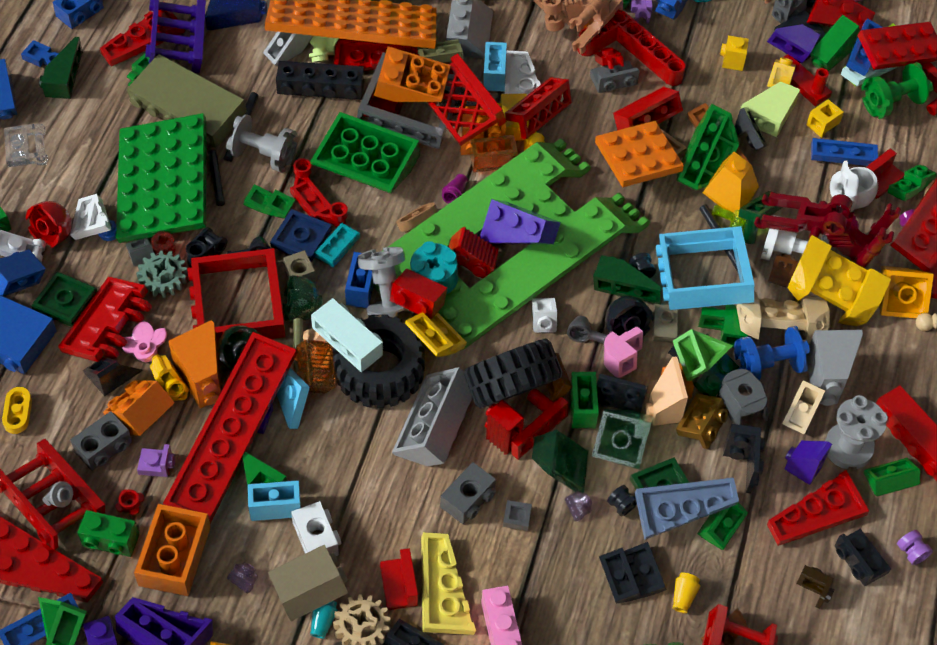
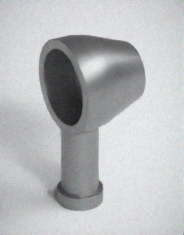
M577 316L570 323L567 330L568 337L580 343L591 339L604 344L607 337L606 334L591 330L589 320L584 316Z

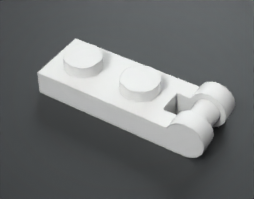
M0 230L1 256L7 257L15 252L30 249L42 263V252L45 251L46 247L44 240H33Z

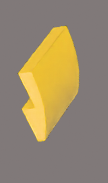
M422 312L407 319L405 322L435 356L451 355L464 349L467 344L439 313L430 320Z

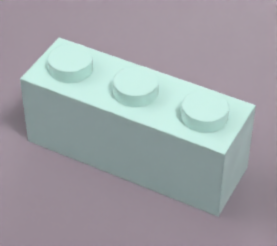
M332 298L311 314L312 328L360 372H363L383 356V341L380 336L369 331L361 319L352 316L344 304H339Z

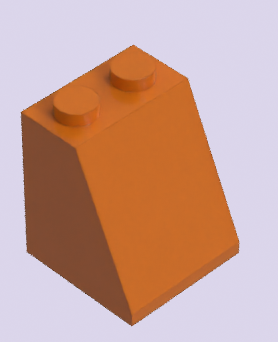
M211 320L169 340L174 367L189 387V391L200 409L216 403L221 393L219 347L215 325Z

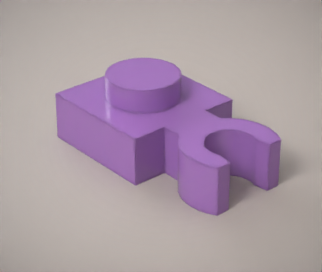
M631 0V13H635L634 20L639 22V18H645L646 24H649L650 13H652V0Z

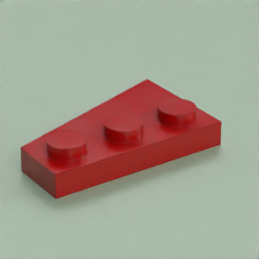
M815 0L807 23H817L831 27L844 15L859 25L861 30L867 18L871 21L873 20L875 12L854 0Z

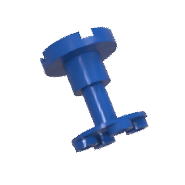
M797 326L787 328L785 332V345L773 348L769 344L756 346L754 341L747 336L735 341L734 356L735 360L740 359L741 367L739 369L750 371L759 381L762 369L774 367L776 361L785 359L789 360L796 373L808 371L806 354H809L810 348L807 340H802Z

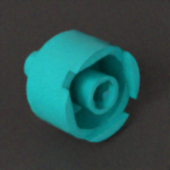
M427 241L413 253L410 261L411 271L448 287L446 294L456 287L458 283L457 258L455 252L449 247Z

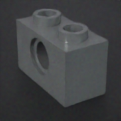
M472 462L440 496V507L464 524L469 518L471 520L475 518L480 511V506L485 501L489 502L496 493V479ZM466 493H473V494H475V496L469 497V496H466L465 494H466Z

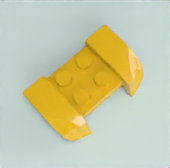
M811 235L787 288L798 301L812 292L846 311L838 322L840 324L860 326L868 322L879 307L891 279L872 268L866 270L832 251L831 245Z

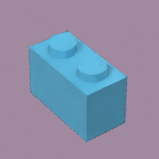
M299 481L248 484V508L251 521L292 518L291 511L301 508Z

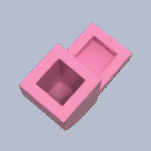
M635 327L620 336L612 331L605 338L604 365L609 372L619 379L637 369V351L642 349L643 331L640 328Z

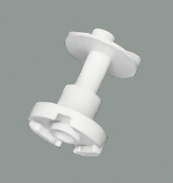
M769 228L763 251H767V253L763 252L761 259L770 261L773 250L791 255L792 251L803 254L808 241L796 238L797 233ZM822 235L821 240L828 244L829 240H827L825 235Z

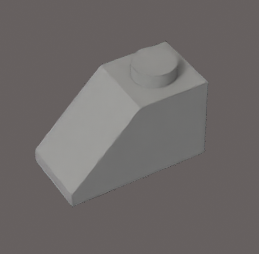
M277 32L263 53L275 66H278L279 61H288L301 54L313 36Z

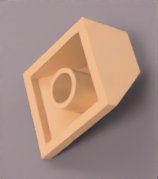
M677 357L671 358L650 394L649 403L645 405L647 417H651L653 426L680 423L683 417L688 396Z

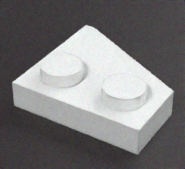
M94 194L78 200L70 232L71 237L78 240L111 230L101 197Z

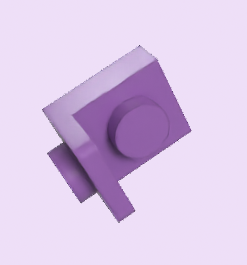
M164 444L163 450L142 448L137 468L138 475L168 477L170 468H174L175 454L172 453L170 445Z

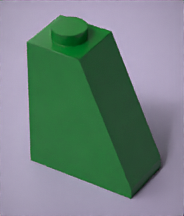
M842 15L811 51L812 64L818 69L825 68L830 71L852 52L858 38L857 35L860 32L859 25Z

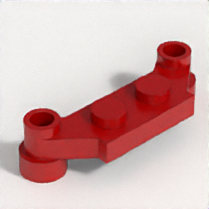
M305 158L297 159L293 165L295 181L294 186L290 187L291 195L309 216L333 224L336 228L341 223L346 225V218L348 217L347 205L342 202H335L331 205L310 180L312 172L311 162Z

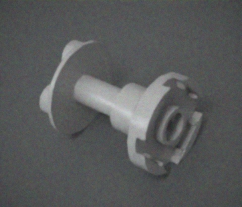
M250 115L237 116L233 124L235 128L233 135L228 139L226 148L231 150V155L238 157L246 146L249 145L258 148L260 154L271 157L272 170L280 173L285 172L284 166H289L295 155L297 142L293 141V139L297 136V132L284 128L278 136L269 133L261 136L251 132L252 118Z
M384 247L383 251L376 252V249L358 255L359 267L365 270H372L374 284H379L382 300L368 306L367 315H375L376 317L383 314L389 315V318L399 316L398 312L409 311L390 301L392 284L397 279L395 265L405 260L403 248Z
M861 395L843 402L837 411L838 424L830 429L825 441L832 443L827 457L835 465L844 469L849 467H857L856 469L866 466L874 454V440L880 438L886 429L887 414L876 403Z

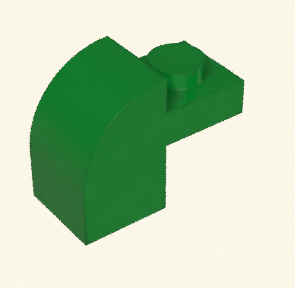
M725 305L724 310L715 307H702L698 327L720 330V340L733 345L731 348H734L736 339L747 336V334L740 330L735 305Z

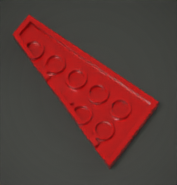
M0 517V584L14 587L23 586L31 588L32 591L54 593L59 597L71 593L75 600L88 603L104 583L103 579Z

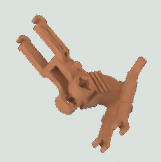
M534 0L546 13V28L552 32L563 29L565 23L570 25V29L576 26L579 32L592 18L594 19V22L588 25L583 34L572 43L573 51L579 49L580 54L586 51L587 44L601 32V29L613 18L615 12L623 10V0Z

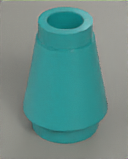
M331 601L312 611L311 636L325 639L335 618L334 613L338 611L336 609L337 602Z

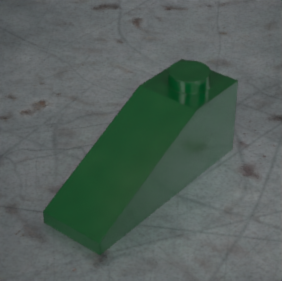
M74 37L45 67L44 74L39 79V86L43 88L45 97L71 99L83 53L80 37Z
M601 255L593 275L594 290L619 296H633L640 298L642 301L661 305V286L626 261L616 257Z

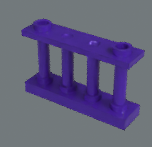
M150 0L149 11H153L150 45H146L145 57L149 58V64L154 59V56L160 54L165 58L188 61L189 64H192L191 71L200 74L203 58L206 0H197L196 5L192 4V6ZM158 10L189 14L191 17H194V20L190 22L158 17ZM157 25L186 29L194 34L186 37L157 32ZM156 41L189 45V48H193V51L188 53L155 48Z

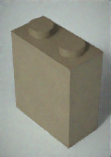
M325 545L268 572L290 621L348 593L344 585L348 581L342 567L336 568L340 566V563L334 552L329 554Z

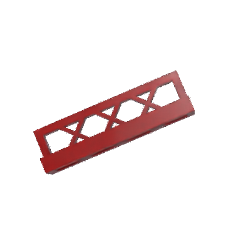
M550 77L505 112L506 121L519 123L521 139H528L572 103L569 79Z

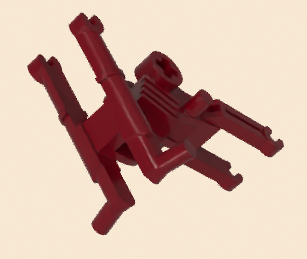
M770 192L769 197L766 194L762 197L761 201L764 205L799 209L796 219L764 214L762 220L759 217L755 218L754 225L760 229L770 228L797 233L803 230L811 231L809 239L811 235L819 238V234L825 235L832 247H836L843 255L851 257V260L857 265L866 268L872 259L880 254L885 244L892 242L894 232L891 231L889 234H886V230L899 217L901 208L897 207L896 210H892V204H887L884 214L877 222L872 224L869 232L864 234L858 229L859 223L856 220V216H854L855 213L850 212L853 203L846 195H834L830 203L826 201L813 203L807 197Z

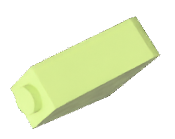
M779 82L742 104L741 109L748 107L759 129L777 137L796 105L800 89Z

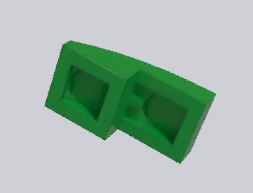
M254 184L243 205L267 215L286 218L295 199L276 189L274 193H271Z

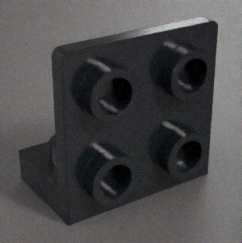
M599 374L597 382L598 404L603 407L621 409L629 414L635 413L640 415L648 386Z
M731 424L724 444L723 456L735 460L747 459L746 493L751 494L753 486H758L759 474L763 472L764 460L760 459V452L763 453L765 438L761 437L760 427Z

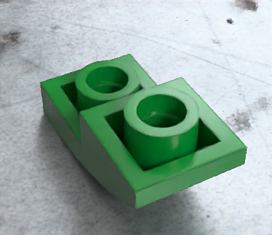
M917 165L905 171L904 179L889 185L888 193L905 202L925 189L935 179L937 173L924 165Z

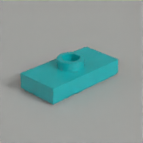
M341 223L316 250L315 257L334 268L360 239V233Z

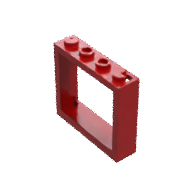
M274 248L191 258L192 267L187 268L189 281H193V286L189 287L190 298L195 300V305L191 306L192 319H197V325H193V329L205 323L200 274L267 266L274 320L215 327L218 346L248 342L252 332L270 339L286 337Z

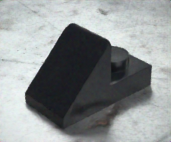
M744 107L740 109L734 126L737 137L747 133L746 139L750 147H755L756 150H761L768 146L749 108Z

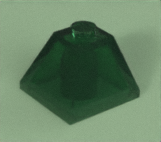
M604 409L592 457L639 469L653 416L631 410Z
M558 430L534 437L532 459L548 475L577 494L583 495L588 450Z

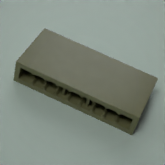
M160 54L150 62L127 88L131 104L137 108L145 109L153 117L169 120L204 113L206 117V145L217 148L232 131L235 118L237 116L242 117L247 112L244 99Z

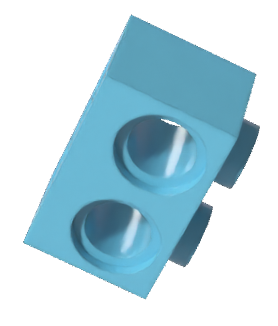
M486 42L484 87L487 91H505L507 43Z

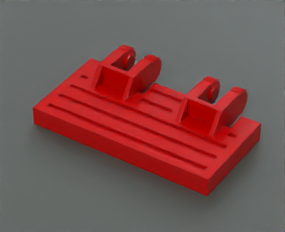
M108 277L58 345L60 351L99 362L103 356L116 359L120 353L116 348L109 346V344L125 347L127 340L119 335L128 320L138 323L142 322L145 317L136 310L148 312L152 308L148 301L141 299L148 293L146 286Z

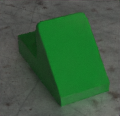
M247 452L243 454L247 486L248 484L287 481L286 475Z

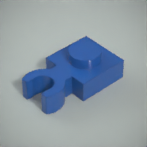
M33 40L21 53L23 60L41 67L43 63L48 65L59 53L52 52L51 47Z

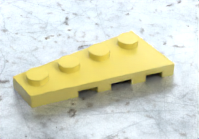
M423 532L421 536L423 632L474 635L476 628L470 617L468 601L465 600L462 589L463 584L456 569L457 563L449 535Z

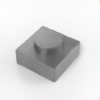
M507 500L503 527L528 531L532 504Z

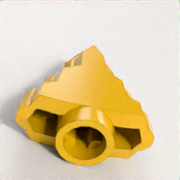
M155 354L150 365L155 380L159 382L173 401L185 400L190 390L166 355L160 356Z

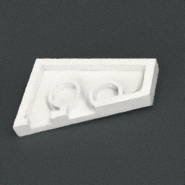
M507 50L505 94L527 93L528 95L541 85L535 75V69L529 53Z

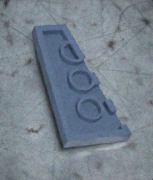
M734 478L640 488L635 491L644 540L732 507L739 502Z

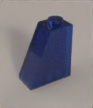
M210 0L205 14L207 30L258 23L261 21L262 15L267 12V2L264 0Z

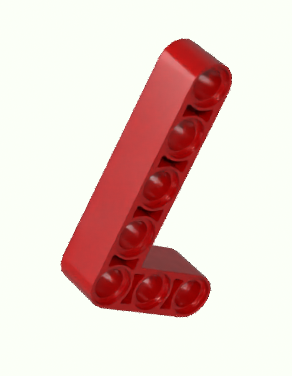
M623 10L615 12L613 18L587 44L586 51L581 54L582 56H592L611 43L618 41L670 86H678L682 83L686 66L682 59ZM586 27V28H584L583 30L580 31L579 37L583 34V32H584L588 27Z

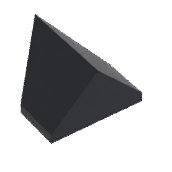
M103 357L99 362H95L83 370L85 375L104 396L143 371L142 369L120 365L115 360Z

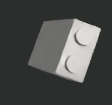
M815 330L809 345L810 352L806 354L810 384L825 390L820 404L824 406L838 404L863 335L862 330Z

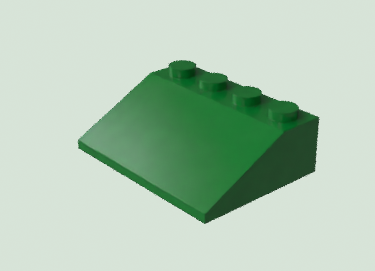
M339 112L310 162L315 166L392 193L411 173L420 157L419 140Z

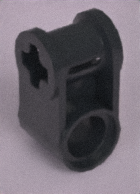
M204 228L198 236L186 245L188 266L192 267L191 258L220 255L225 250L228 240L223 236L219 237L213 233L211 228Z

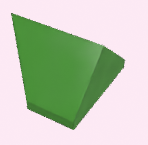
M693 329L673 340L687 381H691L708 371L733 346Z

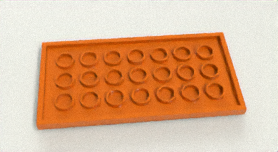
M270 0L265 30L435 49L437 8L427 4L416 6L408 2L398 4L392 3L389 0Z

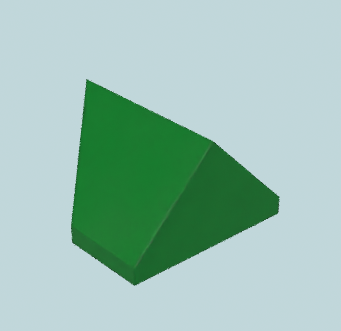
M38 597L47 638L46 645H75L82 631L83 624L88 617L87 611L62 601Z

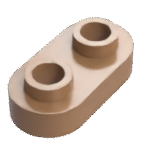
M434 202L424 204L398 219L396 224L401 232L405 231V233H408L437 213L438 209Z

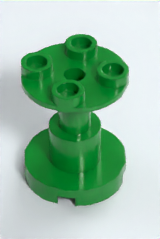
M916 62L906 65L902 73L903 82L898 84L895 81L886 83L879 76H873L863 81L862 91L865 90L866 97L862 99L865 108L871 116H878V119L889 116L893 111V103L900 101L901 96L905 94L916 104H924L928 100L929 92L933 90V84L927 79L920 63Z

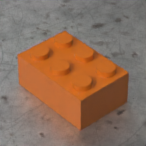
M162 504L157 505L134 571L138 586L189 596L211 528L207 513Z

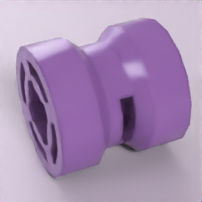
M918 530L907 533L897 542L901 551L907 553V559L912 565L921 563L933 553L931 547L922 541V535Z

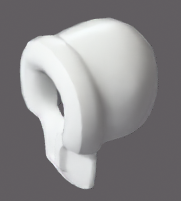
M847 161L843 162L841 171L835 173L830 182V194L832 197L842 194L852 200L853 204L850 212L854 211V209L868 206L876 197L878 190V180L873 171L865 167L849 169Z

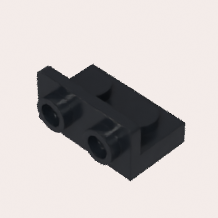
M861 528L848 536L843 533L838 537L834 545L838 556L846 561L851 568L853 576L860 580L864 587L890 572V566Z

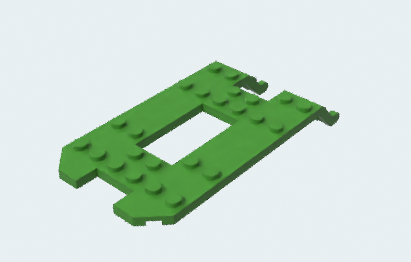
M559 139L555 143L536 142L388 246L401 247L405 254L404 262L395 265L398 278L406 268L411 270V257L425 242L431 241L449 247L451 237L462 227L470 229V232L477 234V237H479L491 199L507 201L561 222L554 244H530L471 288L458 277L456 287L446 294L444 306L438 313L467 342L464 349L621 233H640L650 224V220L645 216L641 217L638 221H633L639 216L640 211L634 208L630 202L626 203L623 207H618L625 201V197L621 193H617L612 198L595 197L576 212L555 194L549 186L561 177L581 178L591 169V165L586 161L582 162L579 166H574L580 162L581 156L578 153L575 154L572 148L562 153L561 151L567 146L563 139ZM374 284V288L380 293L379 284Z

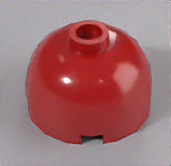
M43 201L31 206L27 210L26 220L29 219L31 224L28 229L34 239L44 240L46 244L50 245V248H53L68 238L72 229V221L69 212L61 204L55 201Z

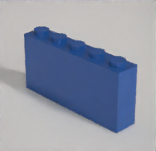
M0 295V363L12 372L18 371L25 374L57 330L53 318Z

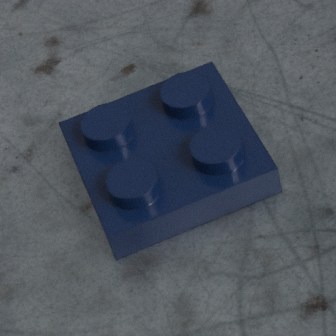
M291 209L271 239L270 246L290 255L305 250L310 262H312L315 258L316 250L325 242L332 231V224Z

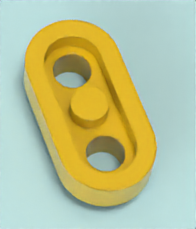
M15 387L6 394L2 423L5 430L11 434H19L25 431L29 425L32 398L30 392L24 387Z

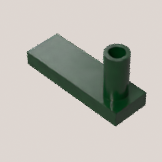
M767 191L764 194L769 197L771 191ZM764 194L744 205L739 210L738 217L746 219L743 232L746 244H755L758 232V228L754 225L756 217L762 220L764 214L771 216L783 208L764 205L761 201Z

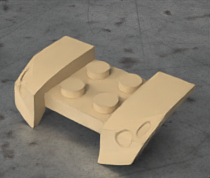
M754 291L753 303L736 304L740 330L758 340L760 327L787 329L788 327L797 326L799 331H805V340H807L808 344L811 342L815 330H828L830 310L827 301L821 297L805 296L801 299V303L798 304L792 300L777 302L770 298L758 300L757 293Z

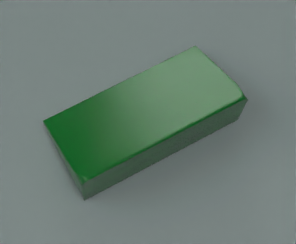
M909 458L864 470V475L876 496L920 484V469Z
M738 502L737 505L709 515L697 534L719 549L724 550L748 512Z

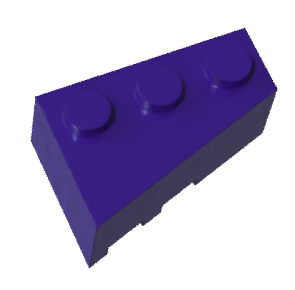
M491 199L480 237L488 241V244H554L561 222L507 201Z

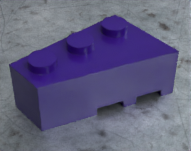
M134 597L115 615L116 632L135 645H205L213 636V619L204 618L203 620L189 616L188 612H174L165 609L163 605Z

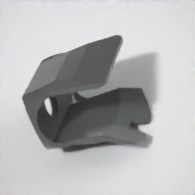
M737 369L728 373L722 381V388L717 398H722L732 423L742 425L743 416L761 411L765 421H768L769 413L764 385L746 369ZM743 385L750 395H741L738 388Z

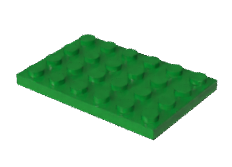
M204 113L121 128L119 131L117 241L123 243L206 228V117Z

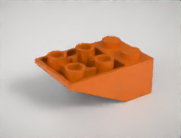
M388 46L374 96L393 102H441L451 65Z

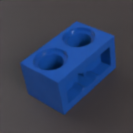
M54 0L52 2L56 17L71 29L104 8L102 0Z

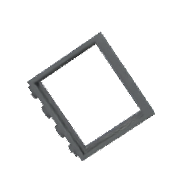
M383 52L358 108L357 118L417 139L421 144L440 149L447 131L442 121H440L439 127H435L369 106L375 93L386 54ZM448 74L447 80L453 81L454 74ZM445 86V90L450 91L451 86ZM456 87L454 94L461 95L463 87ZM452 100L450 107L456 108L459 100ZM448 113L447 120H451L453 113Z

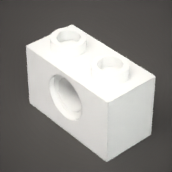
M320 501L291 511L293 525L305 554L325 545L329 554L334 552L336 556L339 555L338 545H341L337 530L332 531L330 512L328 509H323ZM316 530L323 531L319 535L312 534V532Z

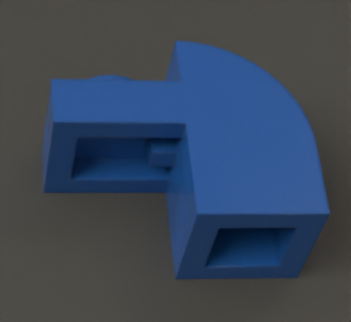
M657 0L658 6L655 12L675 20L683 10L687 0Z

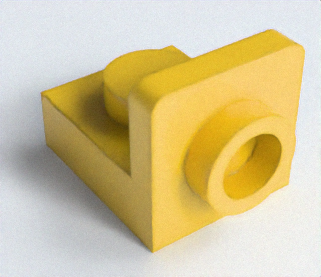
M781 57L780 60H775L768 81V87H772L779 82L790 85L796 64H792L793 60Z

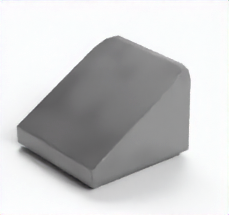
M148 238L126 244L134 266L144 264V257L151 258L150 253L153 252V248Z

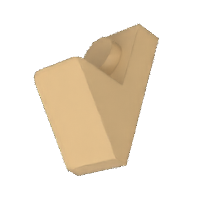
M803 380L782 424L805 434L815 412L818 410L825 390Z

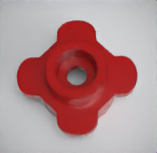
M131 489L123 490L119 495V502L115 505V508L118 512L125 511L133 516L137 515L140 512L139 506L144 501V495Z

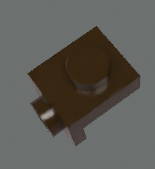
M807 565L804 566L796 583L820 595L815 606L818 609L821 608L823 602L829 603L835 590L830 587L834 578L824 574L818 568Z

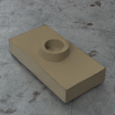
M662 298L661 305L654 303L653 341L673 342L677 338L678 309L669 310L668 301H664Z

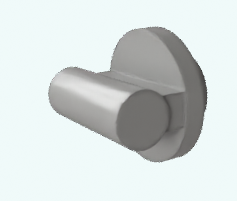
M57 482L42 500L48 506L52 504L56 507H66L72 501L73 489L67 482Z

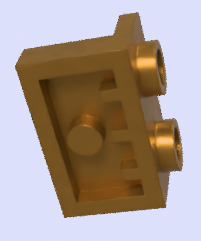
M696 394L676 428L678 436L700 440L702 447L709 449L711 443L715 441L719 429L728 417V411L722 398Z

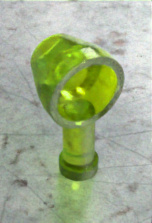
M717 204L712 210L714 216L730 220V227L741 226L742 232H744L746 219L738 217L739 210L731 212Z

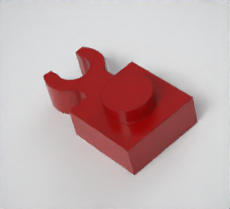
M612 47L603 48L601 52L594 53L595 61L602 66L608 65L609 69H614L615 65L624 66V59L621 53Z

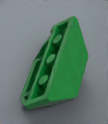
M714 104L710 105L695 129L681 160L684 167L683 171L677 174L676 181L694 190L706 188L722 162L733 152L737 151L739 141L730 112Z

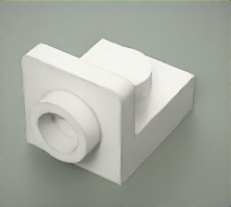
M555 298L532 299L533 331L535 333L556 332L557 308Z

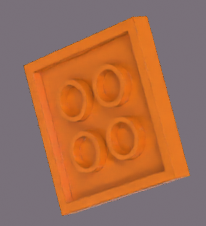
M656 121L598 135L595 138L596 145L622 188L683 171L684 165Z

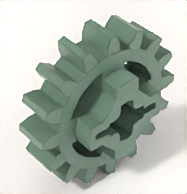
M161 250L157 256L152 252L150 253V259L144 257V264H138L139 271L136 274L139 284L145 285L148 293L152 291L153 297L161 293L162 297L165 298L168 292L171 295H175V289L181 291L182 284H187L186 276H188V270L185 260H181L179 254L173 257L172 251L164 255Z

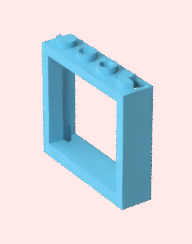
M741 226L659 234L660 245H656V255L661 257L658 258L659 271H663L660 272L661 286H666L663 287V299L668 301L669 310L754 302V280ZM733 249L740 283L674 289L669 255Z

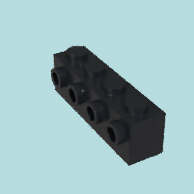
M279 61L276 75L277 94L362 100L364 66Z

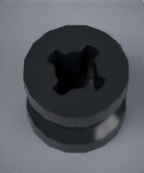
M639 253L629 260L631 266L648 278L655 275L656 268L651 264L652 258L650 254Z
M626 485L615 489L607 499L611 506L617 508V513L621 517L627 515L637 505L635 495L629 493Z

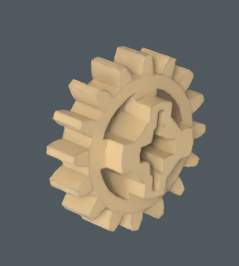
M359 594L357 601L349 597L348 605L340 604L341 612L335 611L336 621L333 622V626L337 630L336 638H343L342 645H348L349 643L351 645H376V641L384 643L383 635H387L389 632L388 625H391L390 617L387 616V607L381 609V600L373 603L371 595H369L367 600H363L362 595ZM372 612L377 615L379 621H377L376 617L372 616ZM344 625H346L348 629L352 630V635L346 630Z

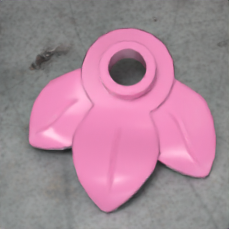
M140 322L134 327L132 331L133 336L124 337L127 340V344L122 349L126 354H133L142 362H150L152 357L157 354V348L166 341L167 331L165 328L154 331L150 323Z

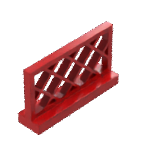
M457 53L451 57L452 63L449 64L451 65L449 73H454L453 81L447 80L446 86H451L450 93L443 94L442 99H448L446 106H436V102L427 103L459 145L462 146L496 123L500 127L507 121L502 108ZM455 88H466L464 95L454 94ZM452 100H462L461 107H450ZM467 101L477 102L476 108H465ZM448 113H459L457 121L447 120ZM463 114L473 115L472 122L461 121ZM478 115L488 116L489 118L484 123H476ZM459 127L470 128L467 134L462 137L459 136Z

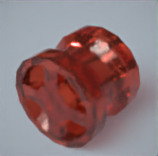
M158 232L153 235L151 244L154 254L157 256L160 251H163V254L167 255L169 251H172L174 257L176 247L173 235L168 232Z

